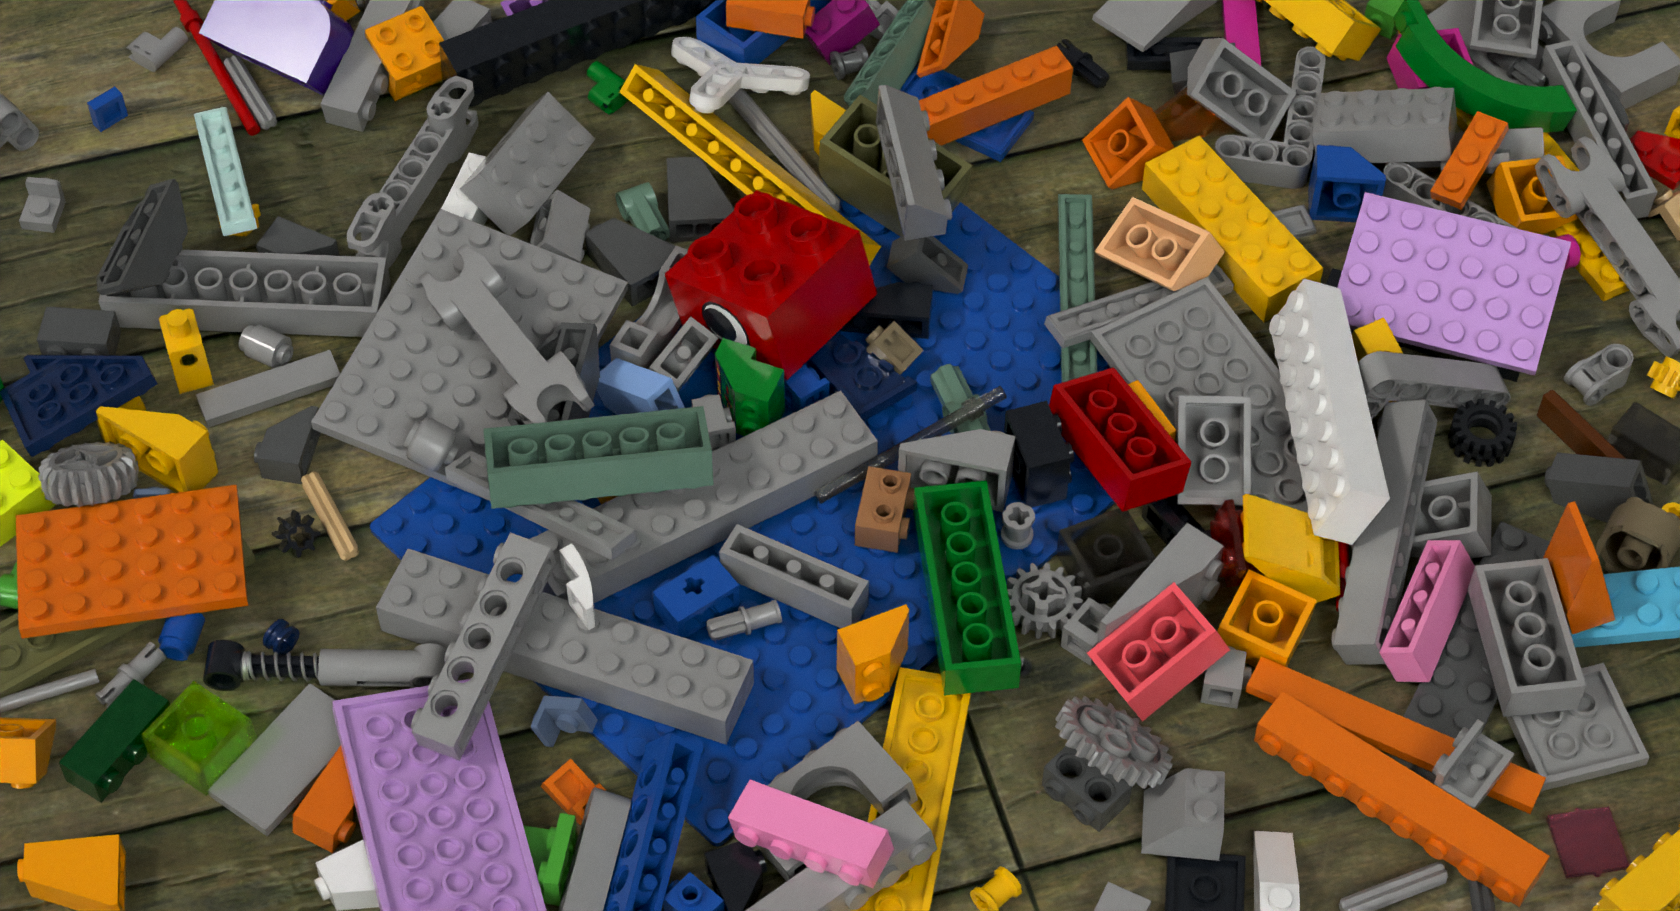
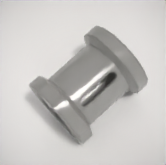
M1021 502L1009 504L1002 514L1004 525L1001 529V540L1007 547L1015 550L1026 548L1033 540V529L1031 526L1035 522V512L1032 507Z

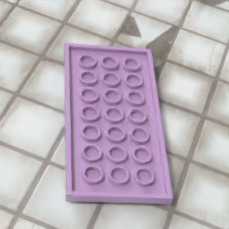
M470 679L460 680V681H457V682H459V683H465V682L469 681ZM429 686L347 698L332 702V711L380 911H547L489 702L460 761L418 745L412 734V719L419 708L423 709L429 697ZM457 706L444 708L440 716H451L457 710Z

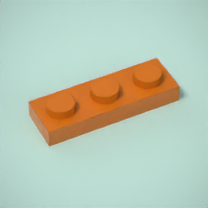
M1477 111L1430 190L1431 198L1462 210L1508 132V122Z

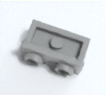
M1479 719L1476 720L1470 729L1466 727L1461 729L1452 745L1455 747L1454 751L1450 756L1444 753L1432 770V773L1436 775L1434 782L1436 786L1475 810L1502 776L1514 757L1513 752L1482 734L1485 723Z

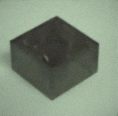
M1118 508L1059 530L1057 556L1067 574L1075 576L1074 586H1081L1083 602L1089 597L1097 603L1105 605L1119 600L1156 558L1128 510L1122 512Z

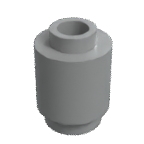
M260 324L256 326L248 325L243 330L238 344L239 349L244 351L245 356L271 368L288 364L294 351L290 337Z

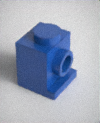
M805 364L788 380L784 379L785 403L793 412H797L829 396V381L826 378L820 380L817 372L812 367L807 368Z

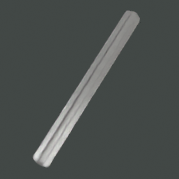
M740 88L728 100L729 103L792 176L838 212L840 209V199L747 92Z

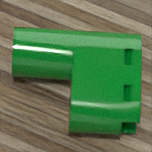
M593 62L587 70V77L597 84L589 91L588 100L610 115L629 101L620 93L626 80L601 62Z

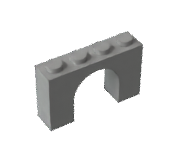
M1556 0L1542 7L1539 39L1547 45L1576 39L1594 74L1611 88L1624 109L1676 85L1680 74V58L1663 41L1632 56L1614 57L1597 51L1586 40L1585 36L1615 22L1621 0Z
M859 721L848 728L838 731L833 739L819 749L810 751L801 762L787 772L778 774L767 785L805 800L816 791L826 787H850L864 795L881 815L903 799L909 805L918 800L910 777ZM756 845L786 882L807 867L804 862L793 858L789 860L781 859L772 854L769 849Z

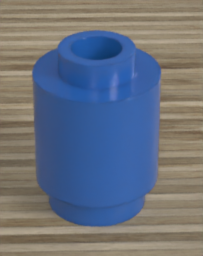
M201 613L167 617L158 639L159 649L169 659L176 661L187 660L188 656L195 651L205 623V617Z

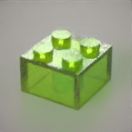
M195 681L142 733L150 758L205 796L209 794L208 789L257 739L250 718Z

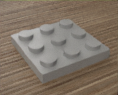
M1604 663L1581 668L1586 688L1578 709L1506 717L1530 770L1546 777L1541 791L1647 765L1650 757Z

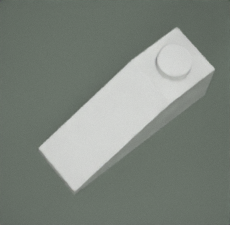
M1254 831V911H1300L1299 879L1293 833Z

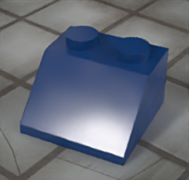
M1317 145L1308 187V213L1311 219L1356 223L1365 192L1383 196L1386 175L1351 147Z

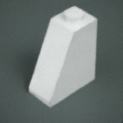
M364 840L315 862L319 877L314 879L315 886L323 901L330 898L336 911L379 907Z

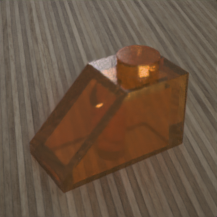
M1187 87L1154 111L1171 142L1193 139L1198 135L1201 138L1206 137L1225 123L1188 96Z

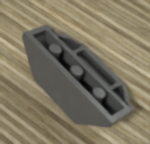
M174 178L150 185L144 193L146 195L145 198L134 208L123 225L96 278L97 292L101 295L160 286L168 279L170 275L169 270L175 257L181 252L183 248L182 243L188 233L179 184Z
M562 322L555 329V333L545 339L536 349L546 361L559 351H562L584 381L589 397L593 401L600 378L597 327L592 323ZM562 401L550 410L548 422L589 418L591 409L586 412L574 401ZM511 407L508 417L510 425H524Z

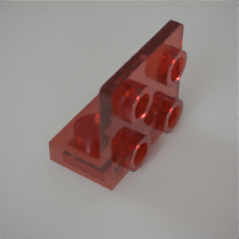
M1233 499L1225 500L1215 514L1214 520L1210 521L1212 539L1224 546L1221 558L1224 566L1219 577H1225L1226 587L1240 586L1248 569L1264 576L1262 572L1244 558L1242 548L1244 531L1241 522V512L1243 510H1235Z

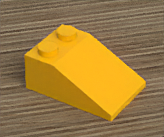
M103 406L96 410L105 442L120 443L125 445V447L131 448L135 454L136 461H138L139 471L172 491L178 493L203 489L218 474L215 452L209 439V431L196 420L191 422L179 414Z

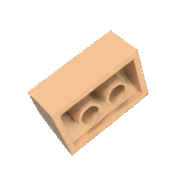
M1134 197L1131 198L1094 251L1098 256L1172 291L1182 289L1208 277L1225 253L1209 231Z

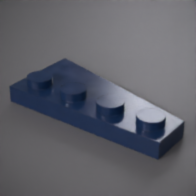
M841 329L806 362L817 372L820 379L826 378L829 381V389L833 394L842 391L863 421L917 391V382L909 376L904 378L895 372L894 366L886 360L882 359L879 361L869 354L867 347L857 340L852 342L843 336Z

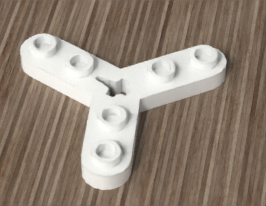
M677 37L672 42L671 55L677 59L678 63L687 65L701 76L691 87L689 98L690 104L698 112L713 113L721 108L740 88L751 89L757 93H767L769 90L783 91L789 95H799L802 91L808 89L810 73L802 68L736 63L704 42L691 37Z

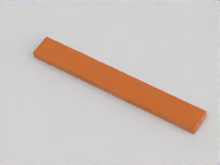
M1262 656L1246 685L1245 692L1270 703H1273L1283 690L1371 746L1431 772L1444 753L1450 756L1455 749L1452 746L1455 738ZM1510 763L1487 796L1531 814L1546 777Z

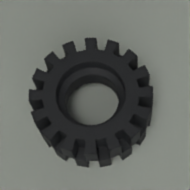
M1478 399L1476 405L1470 400L1466 402L1465 407L1461 405L1452 420L1448 439H1450V448H1455L1454 454L1457 457H1460L1462 454L1465 455L1463 462L1469 464L1470 460L1473 459L1476 460L1475 466L1481 467L1482 462L1486 461L1487 467H1491L1494 465L1495 460L1500 464L1504 461L1505 456H1509L1517 433V422H1513L1514 416L1512 413L1505 415L1507 408L1504 405L1497 409L1495 408L1496 401L1490 400L1489 405H1484V399ZM1472 427H1484L1491 430L1496 437L1493 439H1482L1473 435L1469 429Z

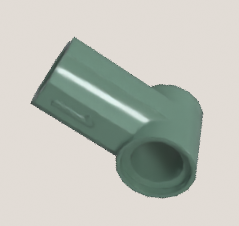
M649 182L616 193L617 206L625 221L629 220L633 227L664 241L670 237L669 228L658 209L656 195Z

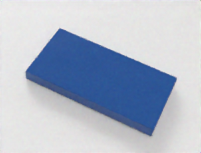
M918 63L900 91L921 100L964 83L966 80L944 70L920 78L916 74L919 66ZM1031 110L1025 111L955 141L1001 162L1033 121L1034 112Z

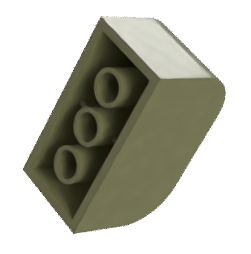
M859 95L820 140L819 172L828 187L841 199L902 237L903 232L876 125L877 105L864 96ZM935 142L937 150V160H934L936 170H942L945 184L944 190H941L943 199H949L953 212L969 192L972 165Z

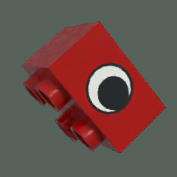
M758 190L741 198L736 203L731 214L708 235L695 240L689 246L687 254L665 273L682 326L690 316L718 337L713 347L715 349H718L723 338L756 348V360L784 369L785 380H788L877 295L860 231Z

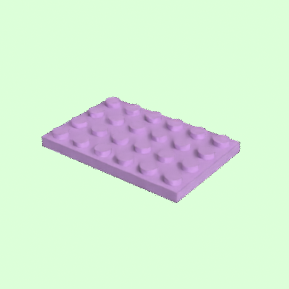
M1365 192L1337 288L1341 289L1351 330L1384 317L1398 342L1535 376L1571 242Z

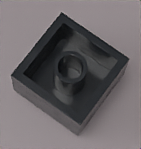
M1047 401L1007 410L1005 412L1004 433L1016 436L1012 478L1022 502L1030 507H1036L1066 499L1068 484L1072 483L1070 463L1074 462V452L1070 442H1064L1061 435L1062 425L1058 414H1052Z

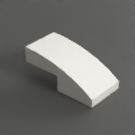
M571 543L559 550L562 572L570 581L566 583L568 602L587 629L590 630L595 627L592 585L586 566L580 554Z

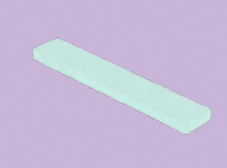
M227 107L195 113V122L223 236L257 229Z

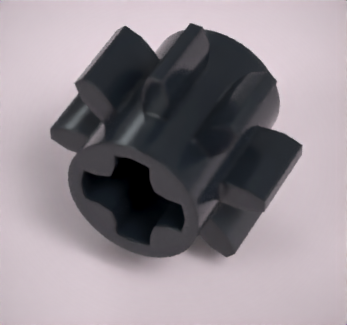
M292 510L291 517L286 519L277 518L280 525L278 531L272 532V536L282 540L278 546L279 550L285 553L292 547L293 554L298 558L301 557L302 550L308 548L313 551L315 550L313 545L314 537L321 535V532L310 527L315 520L312 516L308 514L301 520L299 512ZM297 527L302 529V532L296 534L295 540H293L291 534L297 533Z

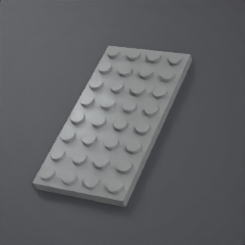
M1208 277L1092 331L1090 340L1111 368L1114 367L1127 384L1139 380L1173 426L1174 399L1178 395L1251 396V495L1308 513L1305 491L1302 488L1300 467L1296 459L1295 443L1291 435V424L1285 407L1286 401L1283 386L1280 383L1279 369ZM1213 505L1242 544L1244 542V531L1241 522L1243 505Z

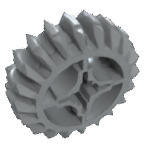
M97 441L89 444L85 442L82 445L72 444L69 448H60L58 453L49 454L47 458L41 461V466L39 467L40 475H38L45 499L57 505L63 504L66 507L77 505V507H81L83 505L93 506L97 503L106 504L108 500H118L121 495L129 494L137 486L139 467L131 448L125 447V445L120 443L114 444L111 441L107 443Z

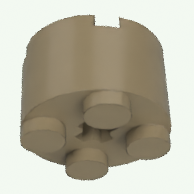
M1630 497L1625 503L1613 510L1596 545L1598 558L1601 554L1606 562L1604 568L1609 573L1669 568L1680 546V518L1658 506L1646 503L1638 497Z

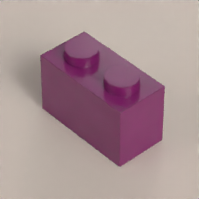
M832 0L815 14L812 27L807 26L805 35L816 51L831 65L830 52L837 51L841 53L848 51L880 26L865 0Z

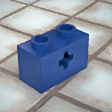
M712 555L704 561L693 563L686 572L676 578L663 581L653 591L654 612L672 634L687 638L705 627L709 619L722 616L740 605L739 584L720 561Z

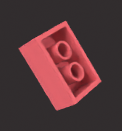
M1173 582L1087 652V654L1143 722L1229 652L1230 649L1214 627L1176 583Z

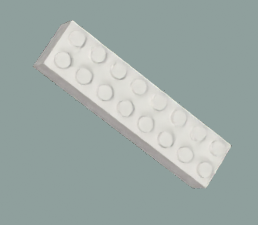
M1304 278L1297 289L1290 293L1286 304L1280 312L1271 319L1269 331L1272 334L1275 358L1277 359L1280 372V383L1283 386L1286 401L1285 407L1289 415L1291 435L1295 443L1296 459L1300 467L1302 488L1305 491L1308 516L1311 519L1313 533L1315 536L1352 545L1388 502L1390 497L1341 289Z

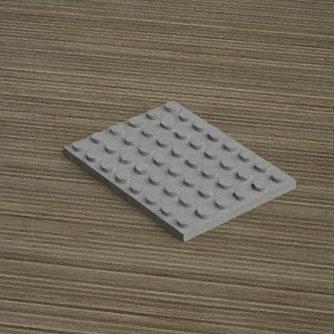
M440 209L312 419L311 424L313 430L479 496L447 480L445 467L448 465L443 463L439 470L433 472L410 461L406 456L407 448L403 447V444L415 421L421 423L426 418H432L453 429L456 433L454 444L460 448L452 462L469 450L486 457L483 429L511 426L508 422L511 406L502 393L512 387L515 382L466 321L462 322L452 331L447 327L427 299L425 289L419 277L429 272L437 281L446 282L455 279L464 268V260L457 249L467 244L489 261L507 285L508 290L499 295L496 300L535 348L554 334L555 329L562 322L595 324L599 342L628 290V282Z

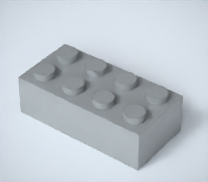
M1399 88L1381 91L1367 89L1355 92L1331 91L1320 93L1312 131L1314 150L1316 152L1317 145L1351 147L1370 163L1448 161L1453 153L1457 127L1454 88Z
M547 92L525 110L460 190L505 234L510 236L532 219L595 141V138Z
M1548 558L1476 565L1467 590L1503 717L1578 709L1586 683Z

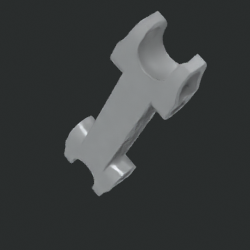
M454 76L446 80L435 92L426 108L427 120L380 192L374 193L365 199L347 231L348 247L358 250L356 256L384 257L387 259L388 269L393 265L402 249L400 238L447 165L458 161L462 157L478 127L477 111L468 109L474 97L473 81ZM454 88L466 90L460 99H453L448 95ZM466 118L471 121L468 125H466ZM358 233H361V241L355 239Z
M1586 136L1578 139L1571 148L1572 158L1577 164L1579 171H1571L1565 168L1558 158L1551 154L1541 157L1535 165V170L1546 198L1552 207L1563 218H1569L1576 214L1635 297L1636 300L1632 301L1629 305V312L1633 322L1643 336L1652 342L1665 356L1672 357L1678 354L1680 351V331L1676 325V320L1680 321V277L1678 278L1619 195V192L1625 187V180L1620 169L1607 153ZM1584 149L1588 152L1589 158L1586 155ZM1665 335H1666L1667 338L1669 339L1670 344L1667 342V340H1666V338H1665Z
M464 244L457 249L464 260V268L455 279L446 282L437 281L429 272L419 277L425 289L427 299L447 327L452 331L462 322L466 321L515 382L502 395L524 424L548 422L550 410L562 401H574L586 412L595 406L589 397L584 381L564 353L559 351L546 361L496 300L499 295L508 290V287L484 256L475 252L467 244Z

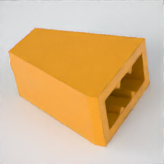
M119 834L24 843V859H18L17 873L19 882H25L31 897L77 911H125L126 851Z

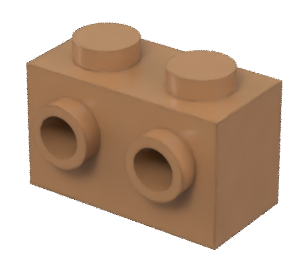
M868 466L855 523V546L898 553L900 540H907L909 534L910 518L906 517L907 509L913 510L914 488H911V473Z

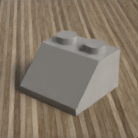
M1186 768L1165 779L1161 785L1157 784L1155 788L1150 787L1144 790L1141 853L1219 861L1224 833L1225 772Z

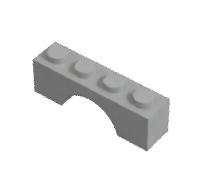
M675 246L659 271L657 286L647 309L636 322L626 320L611 342V362L615 358H619L649 369L672 340L682 323L665 273L687 254V249Z

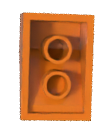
M1570 502L1563 512L1543 558H1548L1566 620L1573 635L1614 621L1615 616L1598 555L1576 502Z

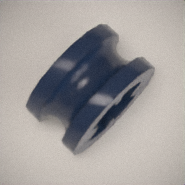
M278 619L265 632L263 646L273 649V653L277 652L278 655H286L296 645L299 639V630L294 626H289V622L286 620Z

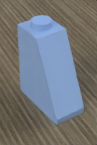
M615 358L600 371L597 391L604 406L616 415L685 408L670 377L619 358Z

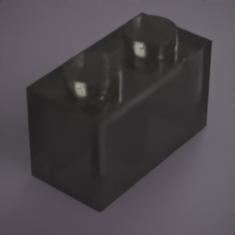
M1634 402L1613 426L1608 442L1626 459L1641 460L1645 475L1666 486L1680 470V428L1639 403Z

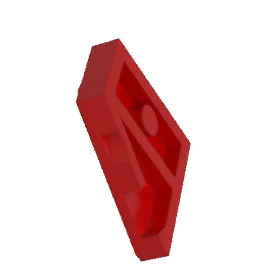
M1637 131L1630 138V141L1648 175L1674 191L1680 185V139Z

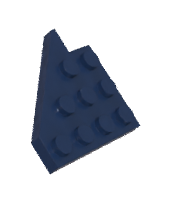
M27 355L23 359L30 374L0 390V394L25 449L31 457H34L42 451L51 449L56 443L71 434L82 431L87 425L97 420L96 410L100 406L118 408L133 398L145 394L158 383L142 356Z

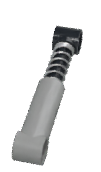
M216 640L208 645L203 682L208 687L220 691H232L237 689L244 680L253 679L257 681L259 677H264L267 681H270L273 677H277L280 681L290 677L294 682L298 678H304L307 682L312 678H317L320 686L416 688L429 686L432 678L436 674L440 675L446 663L444 657L447 648L438 644L426 643L416 646L414 650L321 649L319 656L316 653L313 656H304L302 652L300 656H291L290 652L287 653V656L278 655L277 652L274 655H265L264 652H261V655H254L250 651L246 652L245 648L237 642Z

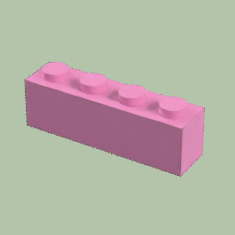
M1428 540L1379 652L1396 682H1430L1468 592L1467 589L1475 567L1461 540Z
M749 780L728 816L735 838L742 844L749 847H755L756 845L769 849L775 856L784 860L793 858L804 862L808 868L815 872L823 873L828 871L836 874L844 882L853 886L862 884L874 888L894 851L887 829L753 780Z

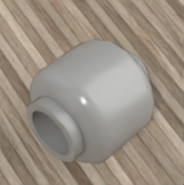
M426 418L421 423L415 421L403 444V447L407 448L406 456L410 461L433 472L439 470L443 463L450 465L460 448L454 444L456 439L455 431L432 418Z

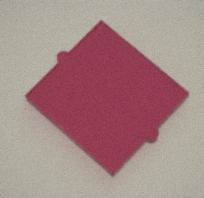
M1609 806L1588 810L1575 808L1574 812L1547 816L1546 820L1566 878L1586 875L1600 877L1601 873L1626 870L1629 863Z

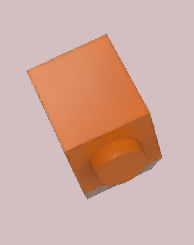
M936 0L916 73L920 78L946 69L978 40L985 14L971 0Z
M341 745L293 813V833L331 853H334L340 842L346 843L350 839L356 827V823L353 822L354 799Z

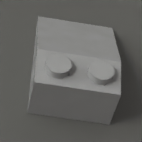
M1473 0L1469 49L1536 59L1543 0Z
M1178 395L1174 399V428L1177 430L1175 442L1192 463L1183 493L1177 494V504L1243 505V495H1251V396Z
M977 429L900 443L898 471L911 473V488L987 481L992 510L1003 512L1012 480L1016 436L1008 435L1001 431Z
M1478 471L1425 481L1410 557L1420 558L1428 540H1461L1471 559L1491 555L1492 495Z

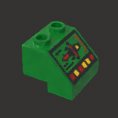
M723 338L715 352L717 395H720L723 408L729 407L732 422L734 421L736 433L746 436L782 418L785 412L784 369L757 361L756 348Z

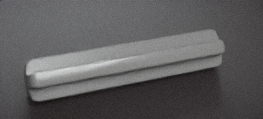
M237 55L226 58L224 65L260 127L264 130L275 127L277 125L276 115L241 58Z
M1441 862L1429 864L1340 899L1339 909L1340 911H1376L1445 884L1448 878L1447 870Z

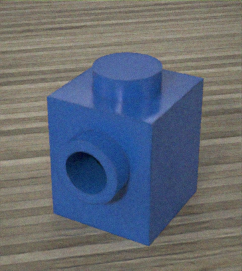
M691 872L681 881L677 879L667 887L663 902L664 911H725L724 900Z

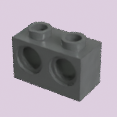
M1065 746L1044 766L1042 786L1053 800L1062 801L1068 806L1082 824L1091 825L1100 832L1130 803L1132 787L1122 778L1119 782H1116L1112 774L1102 775L1100 769L1096 766H1088L1089 760L1075 756L1077 753L1076 749ZM1072 773L1075 774L1077 777L1067 778L1063 776V774ZM1098 796L1104 798L1106 801L1097 802L1091 798Z

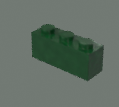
M133 679L59 761L66 781L102 803L110 793H114L119 789L124 777L134 765L140 764L146 758L150 747L157 739L165 736L170 731L175 717L169 700Z

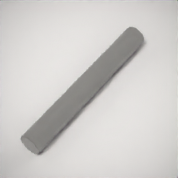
M96 669L0 698V713L100 683Z

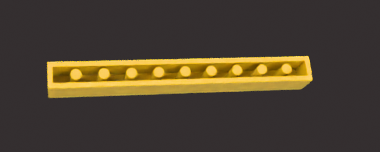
M637 64L634 65L620 90L623 96L746 195L758 190L860 231L870 266L881 248L879 244L714 113L698 112L689 102L690 94L660 70Z

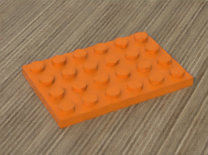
M236 484L107 502L106 504L100 503L93 506L86 505L16 515L18 621L22 639L248 606L239 494Z

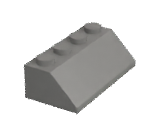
M880 85L878 88L876 125L904 240L946 234L947 220H952V209L949 199H943L941 190H944L945 184L942 170H936L934 160H937L936 145L934 140H928L926 132L930 130L928 113L926 110L921 111L917 97L888 85Z

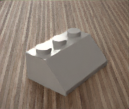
M1224 38L1204 39L1188 66L1187 95L1245 137L1270 140L1297 93Z

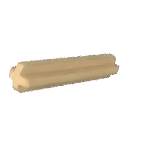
M312 471L302 476V487L340 558L348 561L358 556V545L319 473Z

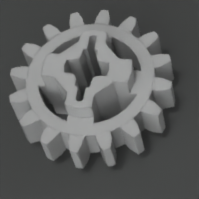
M1031 563L1029 572L1026 573L1019 568L1017 569L1016 579L1011 577L1007 579V590L1014 626L1022 625L1021 634L1025 635L1030 630L1035 631L1036 639H1040L1042 632H1048L1052 639L1055 638L1056 629L1063 630V626L1083 605V599H1081L1082 588L1081 586H1074V575L1064 577V568L1061 566L1054 572L1050 570L1049 563H1045L1043 569L1040 570L1037 569L1034 563Z

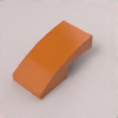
M571 758L541 785V788L567 814L576 816V822L579 825L582 823L592 789L596 787L606 790L600 783L595 785Z

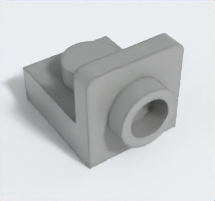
M27 177L25 185L29 195L19 219L21 228L55 233L66 203L60 182L50 178Z

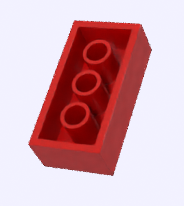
M1114 367L1053 386L1049 407L1052 414L1057 413L1060 418L1062 437L1066 442H1070L1074 452L1122 512L1183 493L1192 461Z

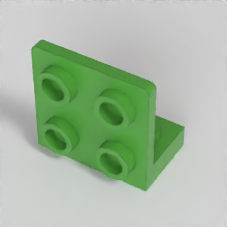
M560 813L557 827L551 826L550 829L523 825L544 903L557 906L560 905L578 838L576 816Z

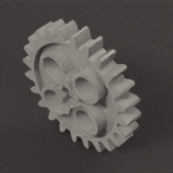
M1075 696L1072 701L1067 699L1055 718L1057 721L1055 727L1061 730L1058 734L1059 737L1068 740L1065 744L1067 747L1077 750L1075 756L1089 760L1088 766H1096L1104 776L1112 774L1116 782H1119L1122 778L1131 787L1136 782L1143 789L1147 785L1155 788L1157 784H1162L1173 766L1171 763L1173 757L1167 754L1169 748L1159 744L1162 739L1151 735L1150 731L1152 729L1150 727H1142L1139 724L1140 719L1130 717L1124 709L1121 711L1115 710L1111 703L1108 706H1104L1097 698L1092 702L1086 696L1082 700Z

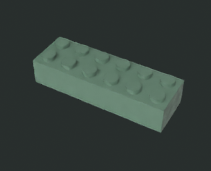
M704 406L483 429L491 509L513 508L532 504H550L570 500H588L590 498L625 496L627 494L646 492L657 493L684 488L695 489L714 485L712 449Z

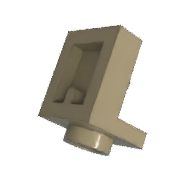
M895 321L885 329L879 325L865 339L869 344L867 352L869 354L873 352L880 360L884 359L892 364L894 371L898 374H902L924 351Z

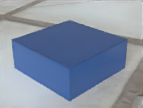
M115 86L87 102L93 125L100 132L128 116L123 95Z

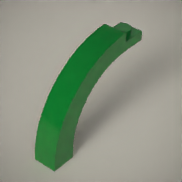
M1404 0L1393 17L1396 28L1402 35L1396 44V48L1403 59L1428 87L1454 88L1456 107L1472 116H1475L1476 112L1479 111L1508 122L1509 129L1542 127L1543 132L1546 133L1563 131L1577 112L1563 85L1547 87L1520 85L1492 76L1470 64L1458 55L1438 34L1419 0Z

